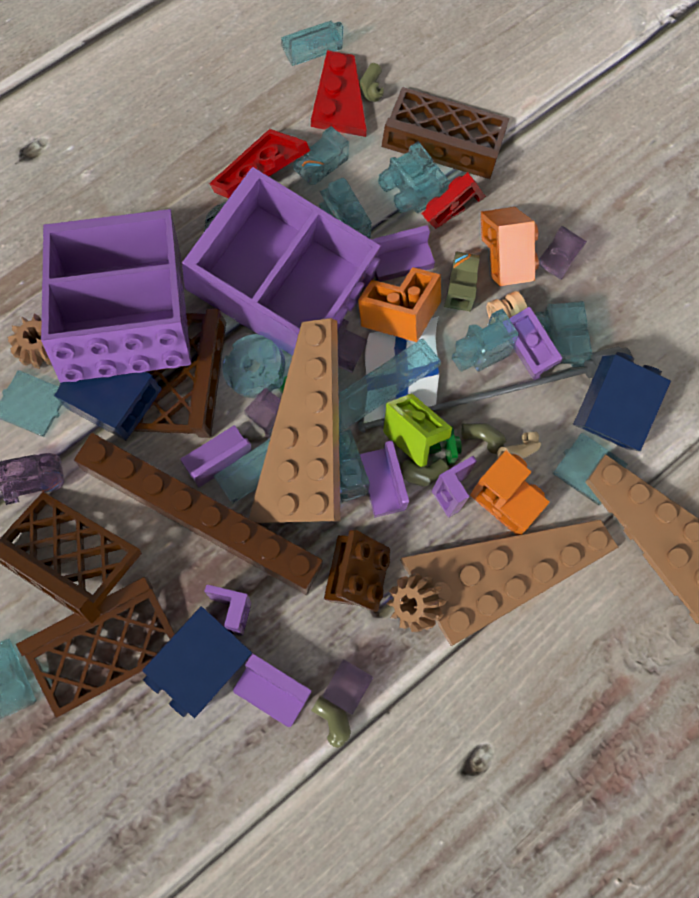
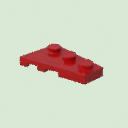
M327 50L311 116V127L366 137L367 129L354 55Z
M269 129L209 184L214 193L229 199L252 167L269 177L308 153L310 148L305 140Z

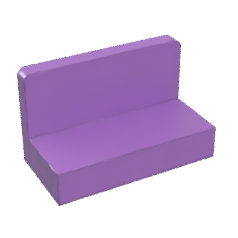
M428 225L372 239V241L381 246L377 258L381 261L374 271L377 281L383 282L406 276L412 267L422 270L434 269L435 261L428 245L430 234Z
M530 306L502 322L504 334L533 380L540 379L541 373L562 362L560 353Z
M234 425L180 460L198 488H200L253 453L248 439H244Z
M393 441L385 442L384 449L359 454V461L374 518L405 511L409 498Z
M474 456L440 474L432 489L433 495L448 518L460 512L470 497L462 486L461 481L468 477L477 461Z
M206 585L204 592L212 601L230 605L224 624L225 628L232 634L243 636L252 604L248 595Z
M252 653L245 664L247 668L235 685L233 692L285 726L291 727L312 690Z

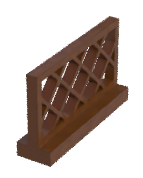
M402 87L391 116L386 121L381 147L491 179L510 118ZM404 100L415 101L418 105L408 108ZM431 109H442L445 113L435 116ZM424 112L428 119L418 122L414 115ZM458 117H469L472 121L462 124ZM407 118L411 124L398 120ZM451 120L455 127L445 130L441 123ZM492 124L501 127V129L490 132L485 125ZM434 126L438 132L428 130L425 128ZM478 128L482 135L473 138L468 131ZM461 134L465 140L455 138L452 136ZM488 142L492 148L485 147L479 144Z
M206 309V314L186 313L188 326L192 323H202L201 332L192 339L189 338L190 350L194 348L198 353L197 360L188 368L180 366L184 371L170 383L162 375L168 368L153 370L152 372L145 371L152 375L154 379L160 376L166 383V386L162 388L149 407L150 409L155 405L162 415L153 423H143L142 417L134 429L135 432L196 434L200 438H211L227 324L219 309ZM187 377H190L194 382L193 390L182 398L174 388ZM172 391L179 401L164 412L157 402ZM185 406L189 411L188 425L174 424L170 417Z
M42 492L0 537V564L90 624H93L101 614L97 607L142 554L139 548L45 492ZM46 504L53 507V517L37 520V514ZM76 521V531L60 535L61 523ZM53 525V537L37 540V529ZM30 531V542L20 545L12 543L20 533ZM94 535L100 536L101 546L84 550V538ZM77 540L76 552L61 555V543ZM53 546L52 558L37 559V549ZM121 549L127 552L119 563L109 565V552ZM101 555L102 567L85 571L84 558ZM77 560L78 573L61 575V564ZM102 576L103 583L93 595L86 591L85 579Z
M143 577L106 596L97 607L101 614L93 624H90L74 613L16 644L21 656L26 657L56 718L142 672V669L151 660L143 662L145 654L155 656L158 653L147 649L153 630L166 633L169 639L175 634L148 577ZM149 598L155 610L151 624L132 619L136 605ZM130 608L127 617L118 615ZM157 617L159 618L163 628L155 626ZM110 618L125 621L119 641L101 636L105 621ZM130 623L149 628L143 648L124 642ZM99 625L96 634L88 632L91 628ZM81 634L94 638L88 657L69 652L74 637ZM99 640L118 645L112 664L93 659ZM67 642L64 650L56 648L57 646ZM122 647L141 652L137 666L131 670L116 666ZM48 651L62 655L56 674L43 671L37 657ZM67 657L86 662L80 681L61 676ZM91 664L110 669L105 684L98 687L85 683ZM114 671L123 673L112 679ZM47 678L54 679L52 687ZM59 681L78 686L74 700L61 707L55 696ZM83 688L92 690L80 697Z

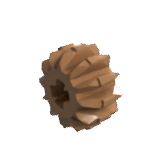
M35 313L31 321L22 317V325H12V331L15 334L8 337V342L12 346L10 348L11 353L15 358H19V361L24 366L32 363L35 368L40 369L44 361L52 366L41 341L42 319Z
M419 573L399 578L397 586H393L389 590L394 599L389 600L387 605L394 607L395 610L390 618H400L399 628L406 629L410 627L411 632H420L423 629L433 628L436 625L435 620L441 619L444 615L439 607L445 605L447 601L438 596L443 587H433V577H422Z

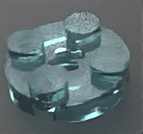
M253 334L240 338L232 345L234 349L230 352L229 357L225 356L222 370L226 383L239 395L248 398H260L282 386L286 364L282 350L273 341L266 339L264 336ZM256 360L260 364L259 369L254 373L248 371V368L253 364L252 361Z

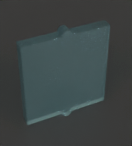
M18 370L8 388L2 391L0 419L45 437L53 420L60 416L58 411L62 404L54 396L58 386Z
M581 432L571 448L563 452L564 458L552 474L599 506L601 501L585 481L601 457L606 454L625 468L628 464Z

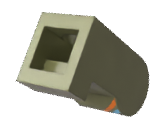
M455 252L444 307L471 311L476 297L480 255ZM454 298L465 299V301L459 302Z

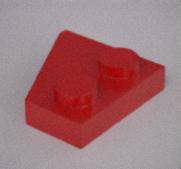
M468 172L464 176L455 178L449 184V189L440 197L437 196L430 200L426 205V210L421 213L435 229L464 212L465 207L463 205L473 197L478 202L486 197Z

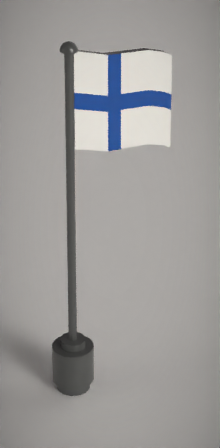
M439 316L431 318L418 342L379 331L369 333L365 350L367 399L364 422L362 420L358 423V429L365 433V429L384 425L387 402L411 393L435 412L581 374H586L589 379H593L602 356L614 355L616 352H622L630 356L632 354L627 347L621 348L616 346L588 354L587 360L584 361V368L436 405L439 369L435 337Z

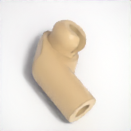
M538 432L523 433V444L500 447L497 452L498 458L505 450L511 455L516 454L522 459L535 453L541 447Z

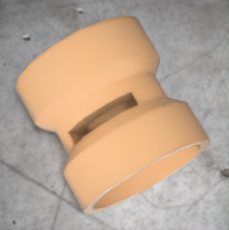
M517 291L507 294L503 300L495 299L490 301L486 306L489 320L498 331L503 329L502 322L527 308L524 298Z

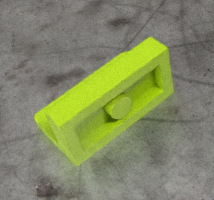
M412 393L387 402L383 428L384 434L420 467L427 465L430 446L449 439L452 427Z

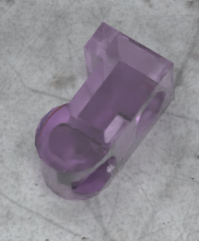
M34 454L0 461V491L6 505L20 502L19 496L38 491L53 492L64 484L62 461L56 454Z

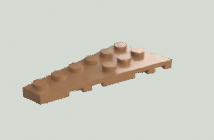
M332 318L301 323L249 519L255 523L340 521L337 320Z
M605 454L601 457L585 483L607 511L614 514L625 528L623 530L630 540L633 539L644 552L642 554L673 595L678 596L690 611L689 615L695 623L699 624V519Z
M596 520L403 557L400 561L409 576L419 573L422 577H433V587H443L438 596L447 602L439 607L444 615L441 619L436 620L450 646H453L619 547L602 521Z

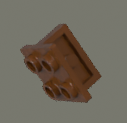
M350 530L348 536L338 535L324 600L331 603L356 605L369 611L378 612L380 601L384 594L385 575L390 564V548L358 530Z

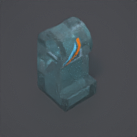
M330 126L323 132L322 138L310 147L308 153L295 160L293 169L310 185H315L348 160L349 141Z

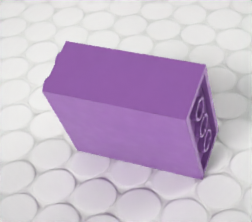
M252 167L183 260L184 287L190 293L293 356L302 322L332 318L337 320V332H339L345 321L343 318L347 311L352 312L358 303L359 294L363 287L366 288L376 274L374 271L381 261L377 258L381 246Z
M171 209L43 225L41 341L60 383L191 365L181 253Z

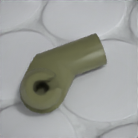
M370 63L359 81V86L365 98L371 102L378 101L384 93L383 87L379 89V83L376 82L382 72L381 67L376 63Z
M462 424V439H483L488 443L487 449L490 453L497 454L498 449L504 447V443H506L504 434L490 424Z
M442 459L428 467H420L412 460H406L400 466L401 473L406 481L422 487L435 482L440 474L449 470L447 464Z
M319 696L311 711L328 721L330 733L327 736L329 744L336 748L342 747L345 741L349 740L351 734L347 714L342 708Z

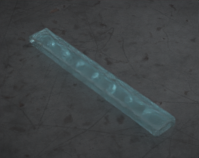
M423 338L338 393L339 433L441 365V360ZM270 439L214 475V478L232 504L257 488Z

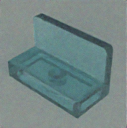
M330 20L281 37V46L291 65L295 66L324 56L327 50L334 52L343 48L342 23H333Z

